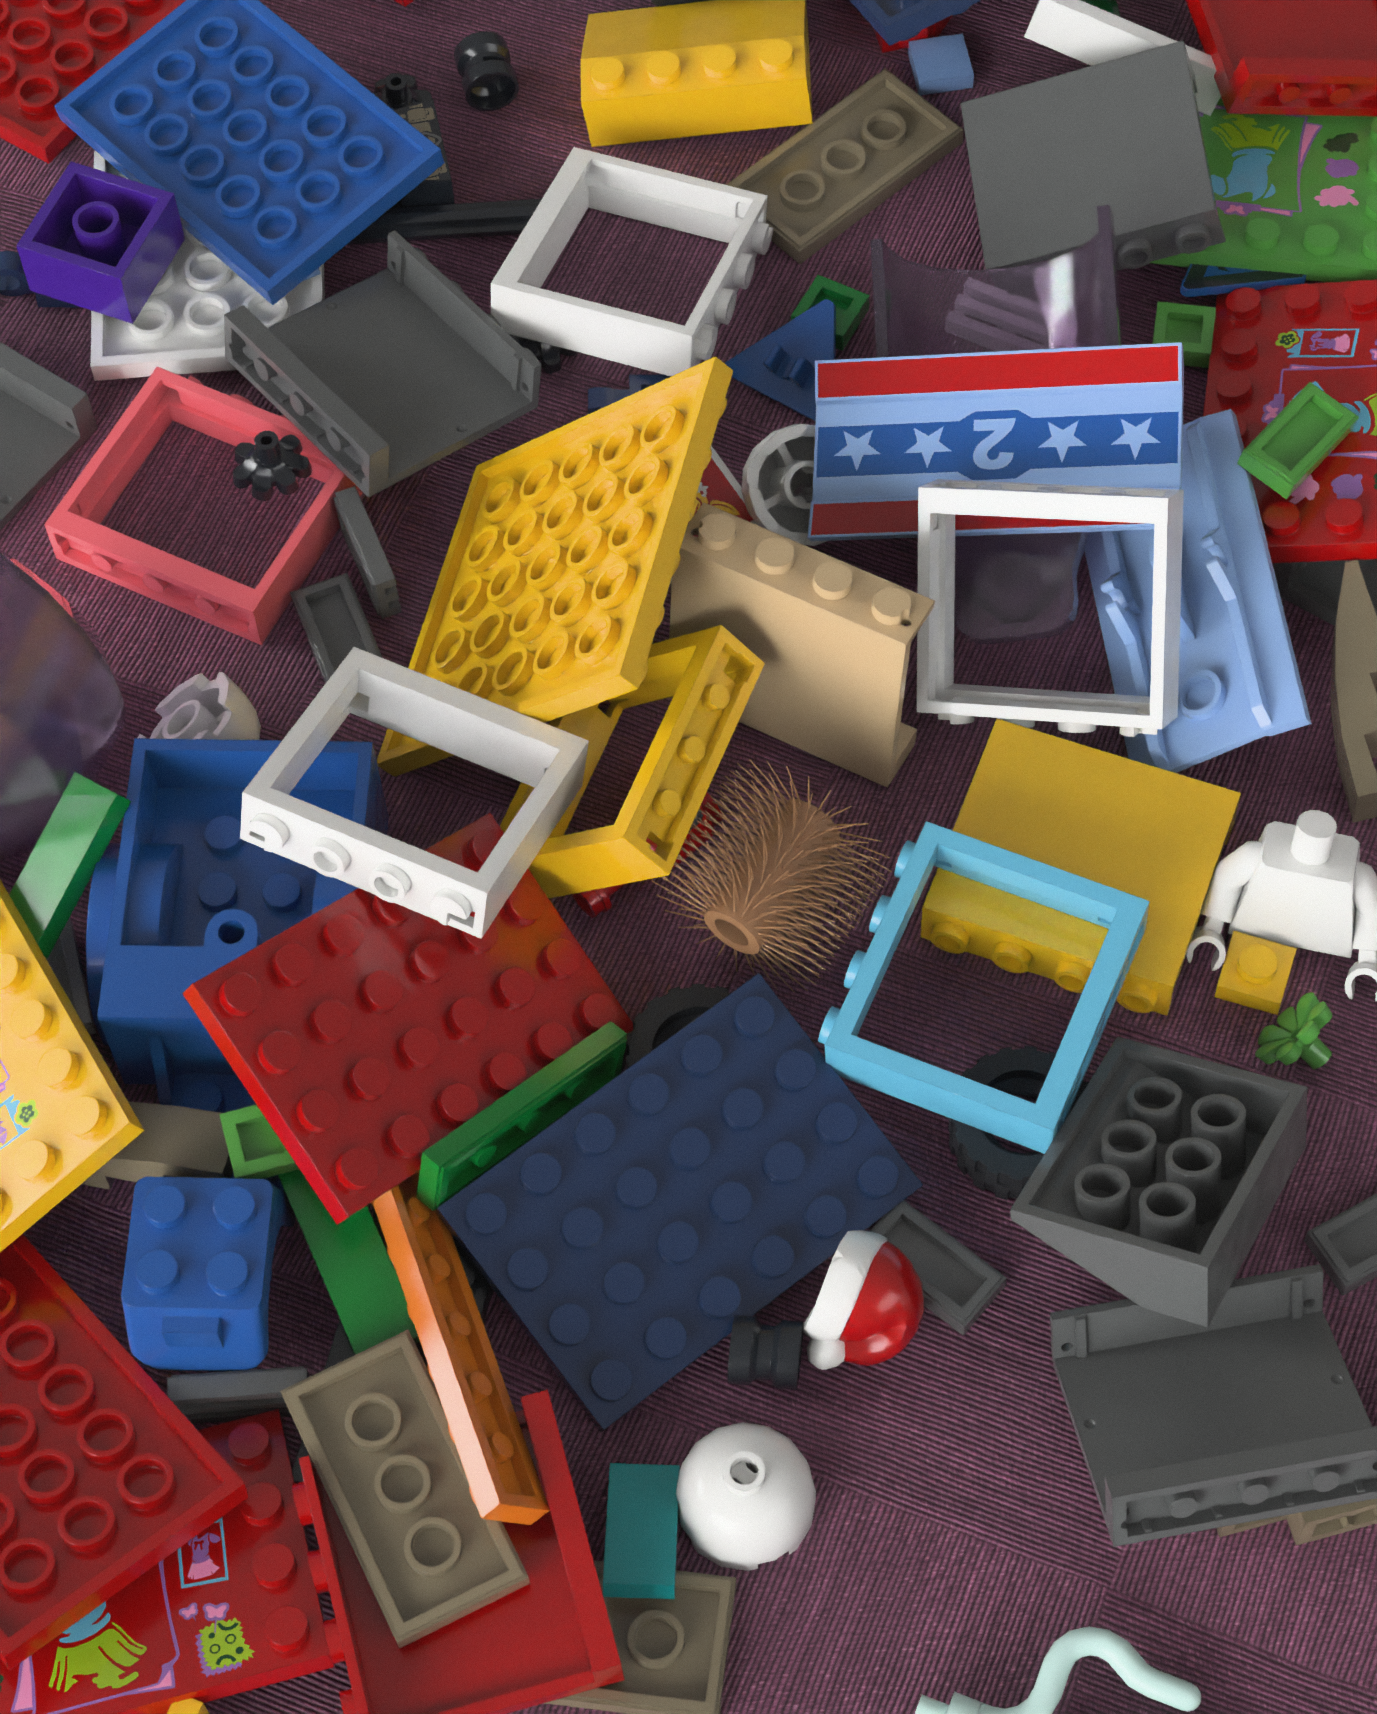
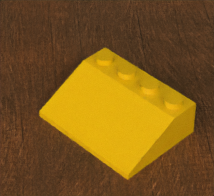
M712 0L588 14L580 59L581 105L591 147L813 124L807 0Z

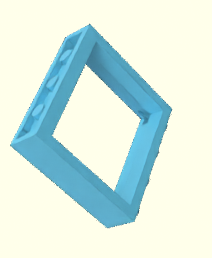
M926 821L917 842L906 841L900 852L894 876L900 880L892 897L882 895L874 909L869 931L875 933L867 952L857 950L852 957L844 980V987L850 990L841 1009L832 1006L823 1021L818 1042L825 1044V1062L831 1065L840 1077L1045 1154L1069 1115L1145 933L1150 901ZM933 866L1109 929L1036 1103L857 1037Z

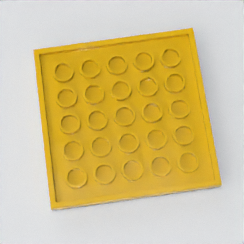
M715 356L476 465L408 668L544 723L639 689L648 671L647 659L656 629L664 617L665 609L663 605L671 578L680 564L681 555L679 552L688 522L696 510L695 498L702 474L712 456L711 444L717 424L727 406L726 394L733 370ZM388 728L377 758L378 767L392 776H398L451 757L453 754Z

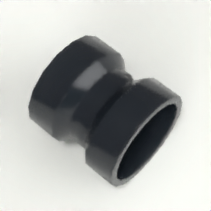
M482 31L463 38L457 44L454 51V60L458 73L463 78L462 86L468 104L479 111H493L509 105L517 97L519 82L515 69L510 64V52L505 39L495 32Z
M734 1315L728 1362V1383L750 1385L756 1379L769 1380L776 1388L797 1390L801 1366L802 1329L804 1322L782 1320L776 1326L761 1324L756 1317Z

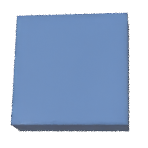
M963 33L908 41V57L920 96L973 88L974 73Z

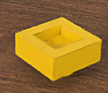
M1233 931L1214 997L1278 1015L1297 948Z

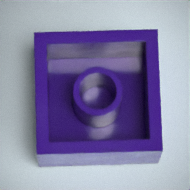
M71 161L16 247L30 291L133 324L183 244L185 236L174 193Z

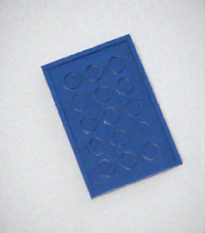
M186 0L54 105L60 120L127 179L174 193L182 227L272 305L276 304L445 163L441 149L259 0Z

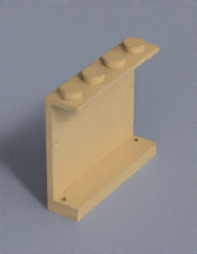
M703 502L687 525L679 552L681 555L680 564L672 575L669 639L719 625L725 627L765 663L740 717V723L888 788L915 745L917 729L901 722L912 640L934 608L935 600Z

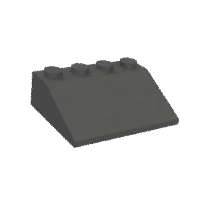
M1117 1036L1011 1207V1220L1140 1307L1209 1327L1306 1147L1307 1087Z

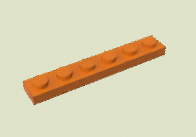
M419 1172L371 1202L376 1211L388 1246V1256L399 1278L407 1302L409 1317L415 1325L428 1363V1373L435 1383L445 1412L449 1434L456 1444L468 1479L471 1498L477 1506L481 1519L532 1525L549 1512L550 1509L452 1234L436 1214L437 1209L432 1211L416 1198Z

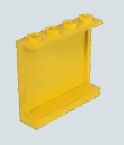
M996 719L953 831L1150 901L1146 930L1117 997V1002L1133 1012L1150 1013L1153 1011L1167 1016L1171 1006L1173 991L1202 911L1214 870L1219 862L1224 845L1228 843L1234 826L1241 793ZM938 868L922 907L920 937L930 940L936 947L946 952L955 954L972 953L992 960L994 964L1008 972L1025 973L1028 971L1053 979L1060 987L1068 991L1082 993L1109 929Z

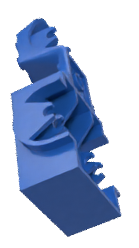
M134 738L126 799L130 800L131 803L124 814L120 843L108 844L100 861L95 864L91 882L86 929L87 983L90 1006L96 1028L103 1045H109L124 1084H156L159 1102L162 1105L182 1106L220 1113L256 1105L182 993L201 978L358 889V887L334 877L324 876L312 868L276 853L264 851V848L240 839L242 792L282 740ZM329 741L289 795L387 835L389 815L373 742ZM232 1172L230 1178L144 1177L138 1180L134 1187L121 1300L129 1348L132 1355L142 1363L158 1370L227 1372L256 1368L266 1358L269 1346L268 1312L270 1280H272V1262L277 1234L280 1227H293L296 1219L278 1175L264 1179L235 1178L234 1172Z

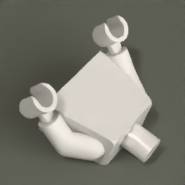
M1320 810L1303 812L1299 815L1296 825L1277 821L1266 824L1258 841H1247L1217 864L1200 913L1206 915L1203 926L1195 928L1186 953L1188 962L1191 963L1193 952L1197 945L1209 942L1217 947L1211 961L1212 971L1222 966L1226 956L1225 943L1221 934L1224 922L1230 923L1229 934L1237 931L1283 945L1351 958L1352 950L1359 949L1358 961L1349 969L1344 985L1345 993L1352 1000L1355 991V977L1365 974L1371 976L1377 982V876L1370 865L1360 862V842L1352 836L1337 834V825L1334 818ZM1377 991L1375 996V1002H1377Z

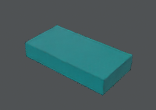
M610 1463L603 1597L675 1599L678 1530L676 1489L680 1465Z

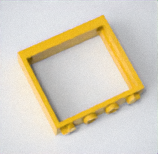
M722 625L652 644L647 659L648 671L639 689L609 699L610 705L606 714L598 708V703L550 721L549 725L589 740L582 787L528 867L548 898L658 878L670 874L765 664ZM673 696L614 825L564 835L623 709ZM520 783L500 825L504 833L535 787ZM647 837L657 845L655 852L650 849L651 845L646 842Z

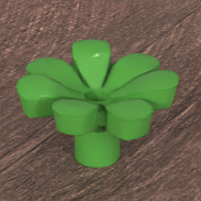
M1313 992L1304 994L1299 999L1296 1010L1291 1006L1278 1016L1276 1021L1280 1027L1268 1025L1262 1029L1258 1037V1044L1261 1047L1257 1049L1255 1056L1269 1065L1279 1060L1287 1066L1301 1057L1312 1069H1318L1323 1066L1332 1054L1331 1050L1318 1038L1320 1029L1332 1018V1012L1326 1002H1319Z

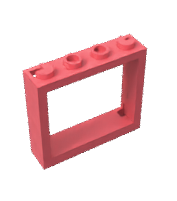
M156 367L44 525L56 559L262 645L291 602L290 592L301 587L340 528L334 502L335 493L353 486L356 487L359 496L363 492L284 415L279 416L256 407L243 396L237 394L227 395L204 386L191 375L187 379ZM172 421L236 447L243 442L255 445L254 439L256 435L263 431L274 432L277 434L279 441L287 435H294L300 440L303 447L299 455L307 457L312 466V473L309 477L325 483L255 589L100 524Z

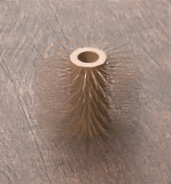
M766 760L790 800H787L778 790L770 773L773 784L752 762L770 783L773 793L761 783L751 769L750 771L753 775L737 762L743 770L764 788L770 797L758 790L753 781L751 782L754 786L736 770L735 772L738 775L729 770L748 784L762 799L758 798L755 793L753 795L747 792L736 779L734 780L737 784L725 775L732 782L727 781V783L745 792L755 804L744 800L736 789L737 794L722 782L725 787L720 786L735 795L736 797L730 796L741 800L750 811L741 807L738 801H736L738 803L736 805L721 790V793L714 790L725 798L720 797L721 802L724 800L734 805L740 813L738 815L731 811L723 802L721 804L710 795L716 801L712 802L729 811L730 813L726 814L734 816L739 823L728 819L722 810H720L721 813L718 812L708 802L709 806H705L719 814L720 816H715L726 820L734 830L726 827L723 821L720 824L706 810V813L701 812L707 816L706 819L718 824L730 837L716 831L706 820L702 821L696 816L700 820L697 822L714 831L715 833L712 832V834L718 835L724 843L715 840L706 830V833H704L692 823L694 826L691 825V827L701 832V836L710 839L718 849L710 846L708 842H706L707 844L702 842L692 831H690L691 833L688 832L692 836L691 839L702 843L715 857L698 849L691 840L688 842L685 839L684 843L695 848L698 851L697 853L701 854L708 862L698 859L691 851L689 853L682 847L681 850L687 853L686 856L696 860L703 868L701 869L693 865L692 862L690 864L678 854L677 859L685 862L698 876L681 868L676 861L674 866L682 870V873L686 874L692 882L681 878L672 871L670 873H672L671 876L678 878L690 890L671 882L664 876L662 878L692 899L682 897L654 882L669 891L667 893L680 897L694 905L695 907L693 908H699L702 911L692 909L657 894L656 896L686 908H679V910L693 911L704 916L703 919L665 910L666 912L705 921L702 924L678 928L710 929L714 935L696 944L714 937L717 938L712 942L720 939L724 945L715 960L725 945H728L734 949L733 956L735 955L736 972L737 951L745 954L755 976L747 955L750 954L753 967L755 968L754 957L776 990H778L755 955L757 953L769 966L774 977H776L775 972L792 991L793 989L769 964L766 957L771 960V963L774 962L793 982L795 980L808 991L784 969L778 960L789 966L791 970L793 969L799 973L807 982L810 981L816 985V983L800 973L786 958L803 966L807 971L809 970L820 978L817 972L805 966L793 953L803 956L807 962L808 960L811 961L820 970L826 969L817 964V960L803 953L798 946L813 952L822 962L825 960L827 963H831L824 959L826 958L825 956L813 951L801 938L814 943L822 952L826 951L832 957H834L832 955L834 953L819 945L818 943L821 942L813 940L807 932L817 935L821 941L824 939L835 950H837L835 947L841 948L831 943V939L818 933L811 924L819 927L820 930L827 931L836 941L839 939L844 944L845 942L838 938L841 936L827 930L823 923H820L815 917L828 922L837 932L840 930L847 937L849 936L846 933L849 932L833 924L832 922L835 921L827 919L821 911L831 914L835 920L836 918L839 919L850 930L849 926L855 929V927L844 921L846 918L834 914L824 903L839 909L851 921L854 919L858 923L860 922L852 917H855V915L841 909L837 905L838 903L834 902L829 896L843 902L852 912L849 908L851 907L862 917L863 915L858 911L862 913L863 911L846 902L851 901L849 897L861 907L864 905L869 908L856 899L861 898L848 893L838 882L846 885L848 890L849 887L853 888L865 901L867 900L864 897L874 903V901L864 895L870 896L869 894L853 887L850 884L853 882L847 881L842 875L855 880L863 889L865 887L875 896L878 895L873 891H878L860 882L859 880H865L854 877L848 869L863 875L878 889L880 888L877 885L884 888L869 878L875 879V877L861 872L849 860L866 867L888 883L886 879L879 875L884 876V874L866 866L862 862L867 861L856 859L848 852L858 854L892 872L870 858L878 861L879 859L861 854L846 845H855L884 857H890L856 844H869V842L841 838L840 834L882 842L838 831V829L853 825H869V823L834 824L830 817L852 806L827 816L834 808L826 814L820 809L831 790L819 808L811 805L813 793L810 798L809 776L807 803L800 800L788 766L786 767L791 779L792 797ZM793 788H794V790H795L797 799H795V797H794ZM774 789L779 794L781 800L776 796ZM763 796L773 802L775 806L771 805ZM765 811H768V812L771 813L774 817H772L771 815L767 814ZM743 820L749 822V823L752 825V827H751L750 825H748L746 822H744ZM839 841H844L850 844H843ZM836 848L840 849L850 857L841 854ZM838 857H842V858L845 859L847 862L842 861V860L839 859ZM835 866H838V867L841 868L844 872H842L841 870L837 869ZM700 873H701L702 875H704L706 878H708L709 880L704 879V878L700 875ZM695 878H697V879H699L700 881H702V882L705 884V886H704L703 884H701V883H700L698 880H696ZM694 890L700 891L701 893H703V895L698 894V893H697L696 891H694ZM835 890L843 892L849 900L841 898ZM690 894H693V895L699 897V898H700L703 902H705V903L700 902L698 899H696L695 897H693V896L690 895ZM794 928H796L797 930H799V931L802 933V935H801L800 933L796 932V931L794 930ZM772 938L782 943L783 946L779 945ZM787 941H788L792 946H794L796 949H794V948H792L791 946H789L788 944H786ZM779 948L786 952L788 956L782 953ZM770 949H772V950H774L775 952H777L784 960H782V959L779 958L777 955H775L773 952H771Z

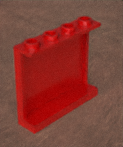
M1186 0L1204 52L1211 55L1217 71L1214 74V79L1227 114L1377 117V0Z
M548 1389L520 1397L523 1410L517 1411L515 1414L550 1511L532 1525L502 1522L529 1577L530 1584L400 1649L309 1455L298 1458L304 1481L292 1484L293 1497L301 1525L314 1524L319 1549L307 1552L309 1567L317 1594L330 1593L335 1618L323 1621L326 1641L333 1664L346 1662L351 1683L350 1689L339 1691L343 1714H508L625 1680Z

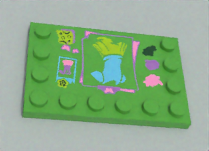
M1219 99L1211 116L1199 111L1218 216L1226 242L1208 246L1197 253H1182L1150 263L1181 267L1199 264L1306 275V280L1318 282L1377 279V117L1227 114L1222 99Z

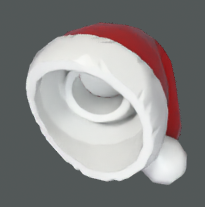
M864 1230L848 1231L840 1241L825 1276L816 1304L809 1313L802 1329L811 1338L807 1346L808 1361L818 1369L827 1370L834 1368L843 1361L864 1366L882 1363L895 1357L905 1349L919 1330L924 1313L923 1283L907 1256L898 1247L890 1243L886 1237Z

